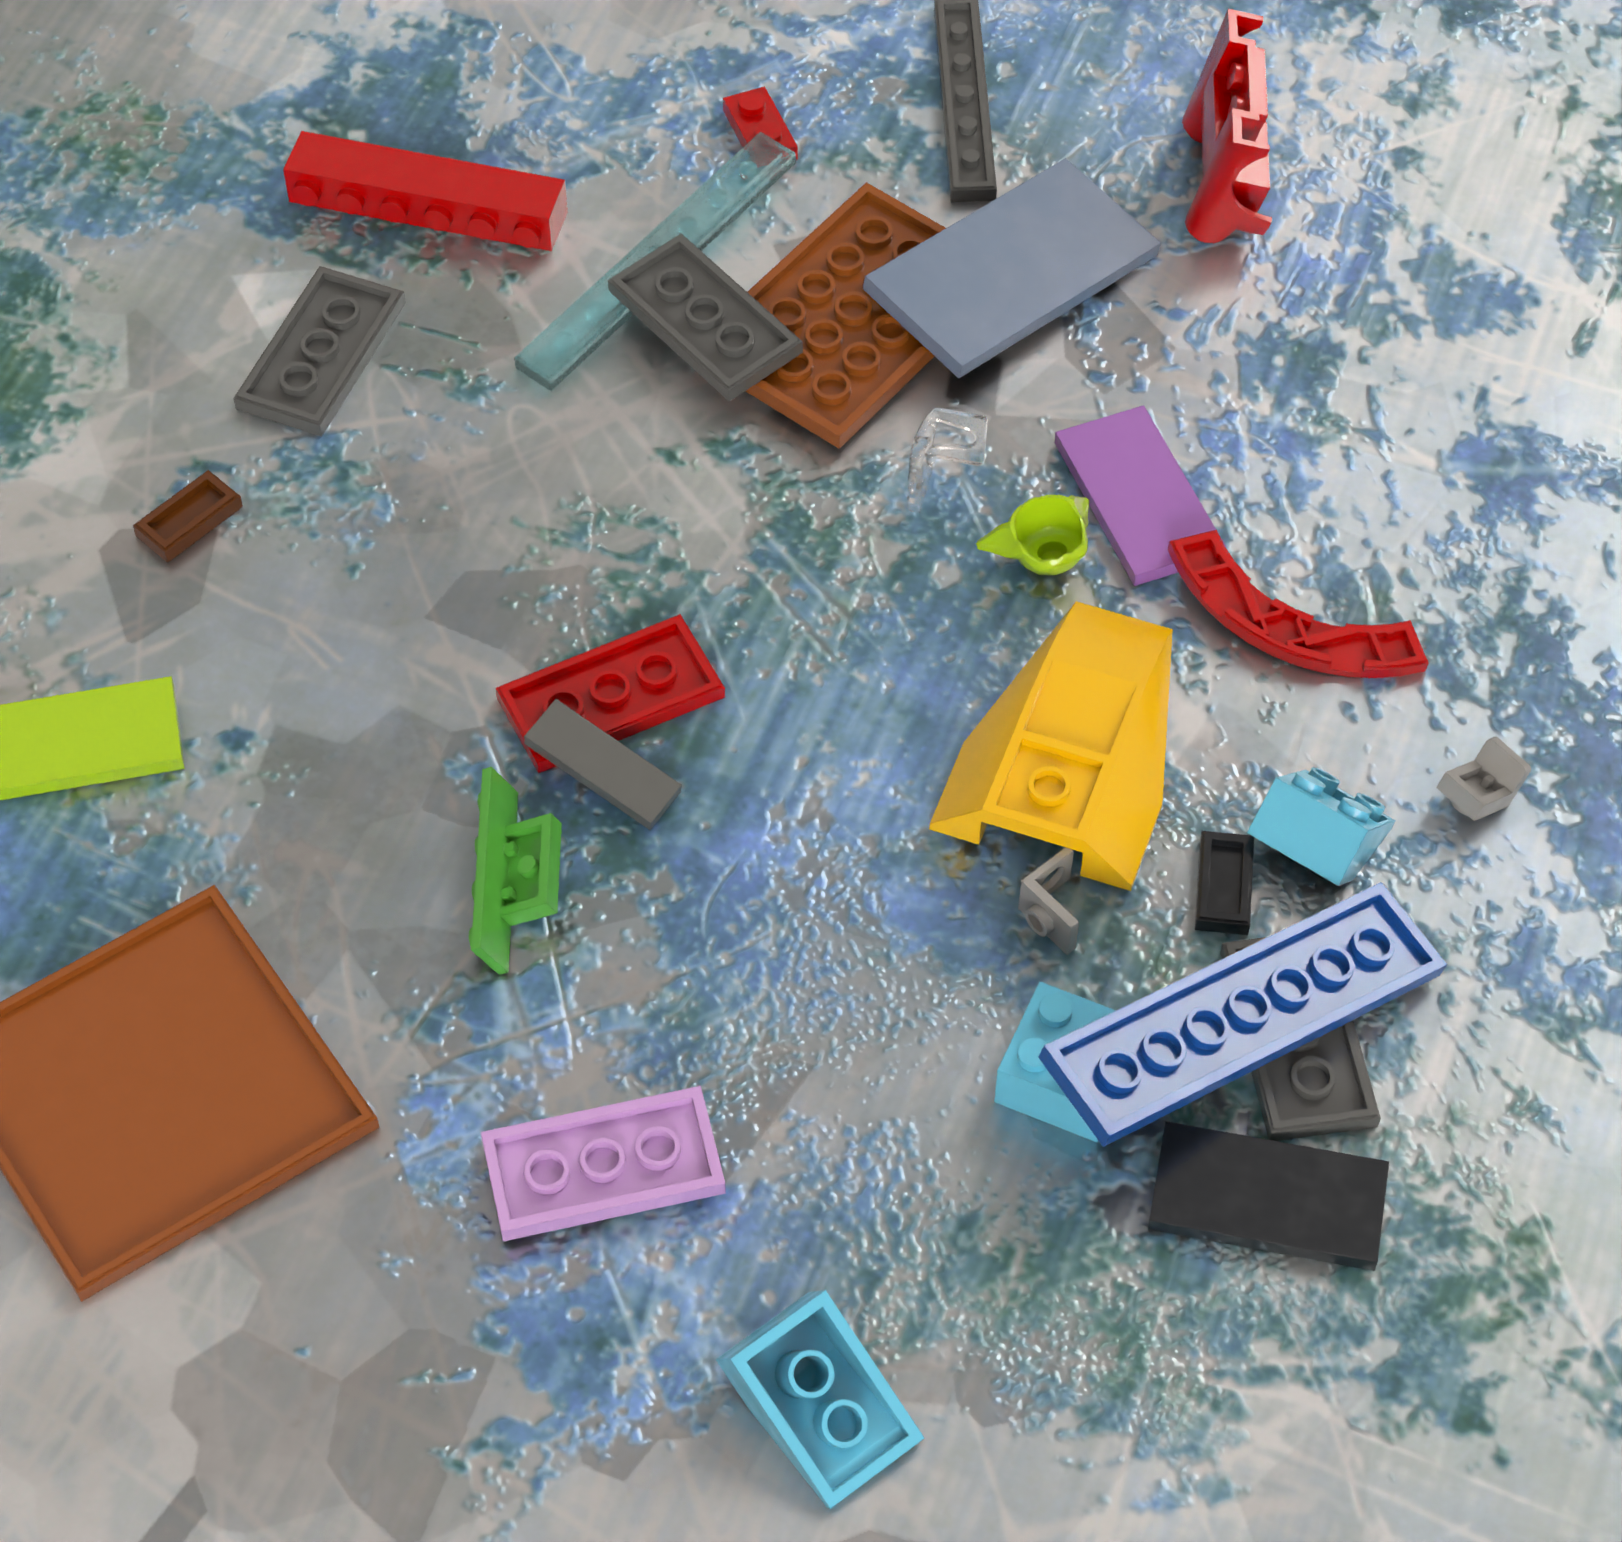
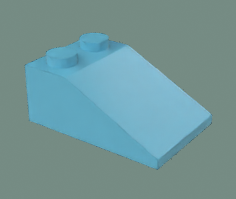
M826 1290L808 1292L716 1359L751 1413L829 1509L924 1439V1436Z

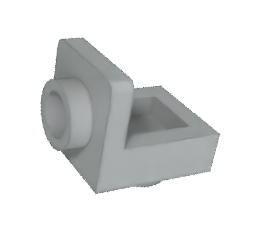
M1493 737L1485 742L1474 761L1445 772L1436 788L1450 799L1452 806L1457 811L1476 821L1508 807L1531 772V766L1498 737Z

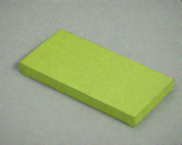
M172 676L0 705V800L185 769Z

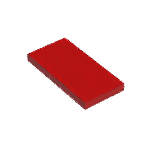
M681 614L495 688L497 700L538 774L554 768L556 765L525 745L524 736L555 699L617 741H620L725 698L724 685Z

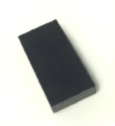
M1201 831L1194 930L1248 935L1251 919L1253 836Z

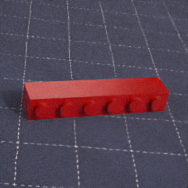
M306 131L300 132L283 168L288 199L292 203L515 244L526 248L552 251L568 213L564 179Z

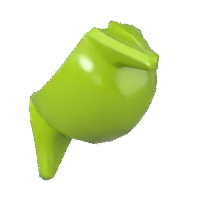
M1050 494L1031 498L1017 507L1009 517L1008 522L998 525L991 532L980 538L976 543L977 549L1005 558L1018 559L1026 569L1038 575L1065 573L1072 569L1088 551L1086 528L1088 527L1089 499L1074 495L1066 497Z

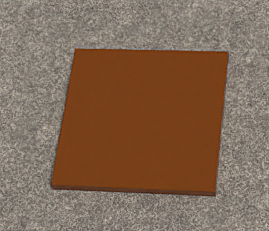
M215 885L0 1002V1171L81 1302L379 1128L378 1118Z

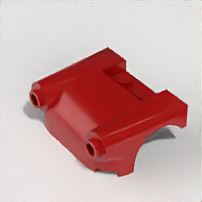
M1229 8L1182 119L1183 128L1193 140L1202 143L1203 179L1186 215L1185 225L1194 238L1204 243L1221 242L1235 230L1248 234L1264 235L1272 223V217L1258 213L1270 190V145H1268L1266 122L1268 103L1265 49L1256 47V40L1242 37L1260 28L1263 23V16Z

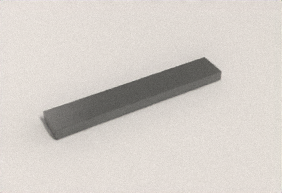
M934 0L950 202L993 201L996 199L997 186L978 0Z

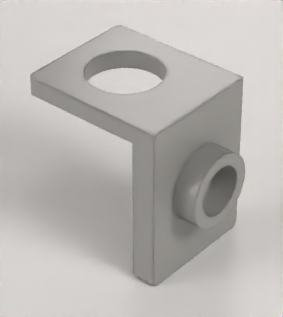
M1065 847L1021 880L1018 909L1025 915L1029 926L1034 932L1042 937L1047 936L1068 955L1076 949L1079 922L1050 895L1071 878L1074 851ZM1055 869H1057L1053 877L1048 882L1043 884L1047 876Z

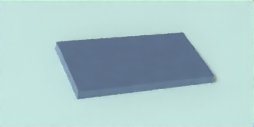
M1065 158L865 276L862 289L955 376L960 378L1156 257L1161 242Z

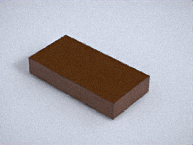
M207 470L133 525L135 536L168 563L243 507L241 496L211 471Z

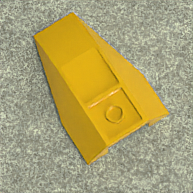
M1076 601L963 742L931 819L929 830L979 845L987 824L1082 852L1080 876L1131 891L1163 803L1173 629Z

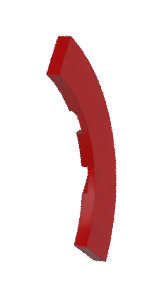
M1217 529L1169 541L1167 549L1169 555L1192 594L1222 625L1261 651L1295 666L1344 677H1398L1426 671L1429 663L1411 620L1381 625L1346 623L1344 627L1313 620V615L1295 609L1277 598L1272 600L1250 583L1251 578L1234 561L1224 546Z

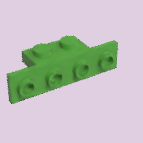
M493 767L482 769L481 792L477 798L480 814L478 836L475 839L477 861L476 877L472 884L474 909L473 924L469 930V942L471 951L496 973L501 975L509 972L511 926L558 913L562 823L552 813L517 823L518 792Z

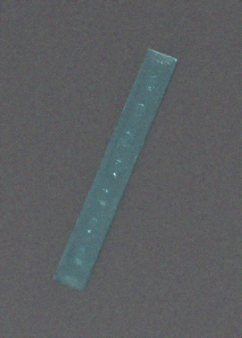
M759 132L515 356L516 369L552 391L634 315L609 292L608 280L680 233L699 250L703 251L796 164L795 152L764 133Z

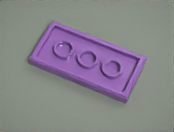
M1144 405L1055 432L1054 443L1084 497L1089 499L1091 510L1134 586L1178 573L1167 550L1169 541L1216 530Z

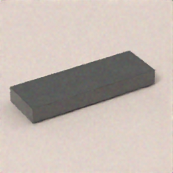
M557 699L553 701L524 736L525 745L649 830L653 828L681 793L682 784Z

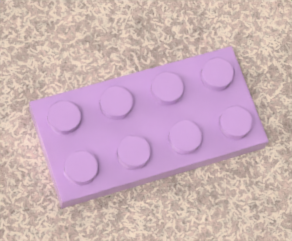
M701 1086L481 1132L503 1241L726 1194L725 1180Z

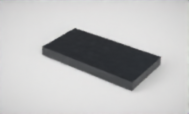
M1165 1121L1148 1230L1375 1271L1378 1263L1389 1161Z

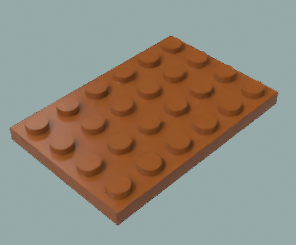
M866 182L747 291L803 341V353L746 390V392L840 449L935 357L862 289L865 276L946 228Z

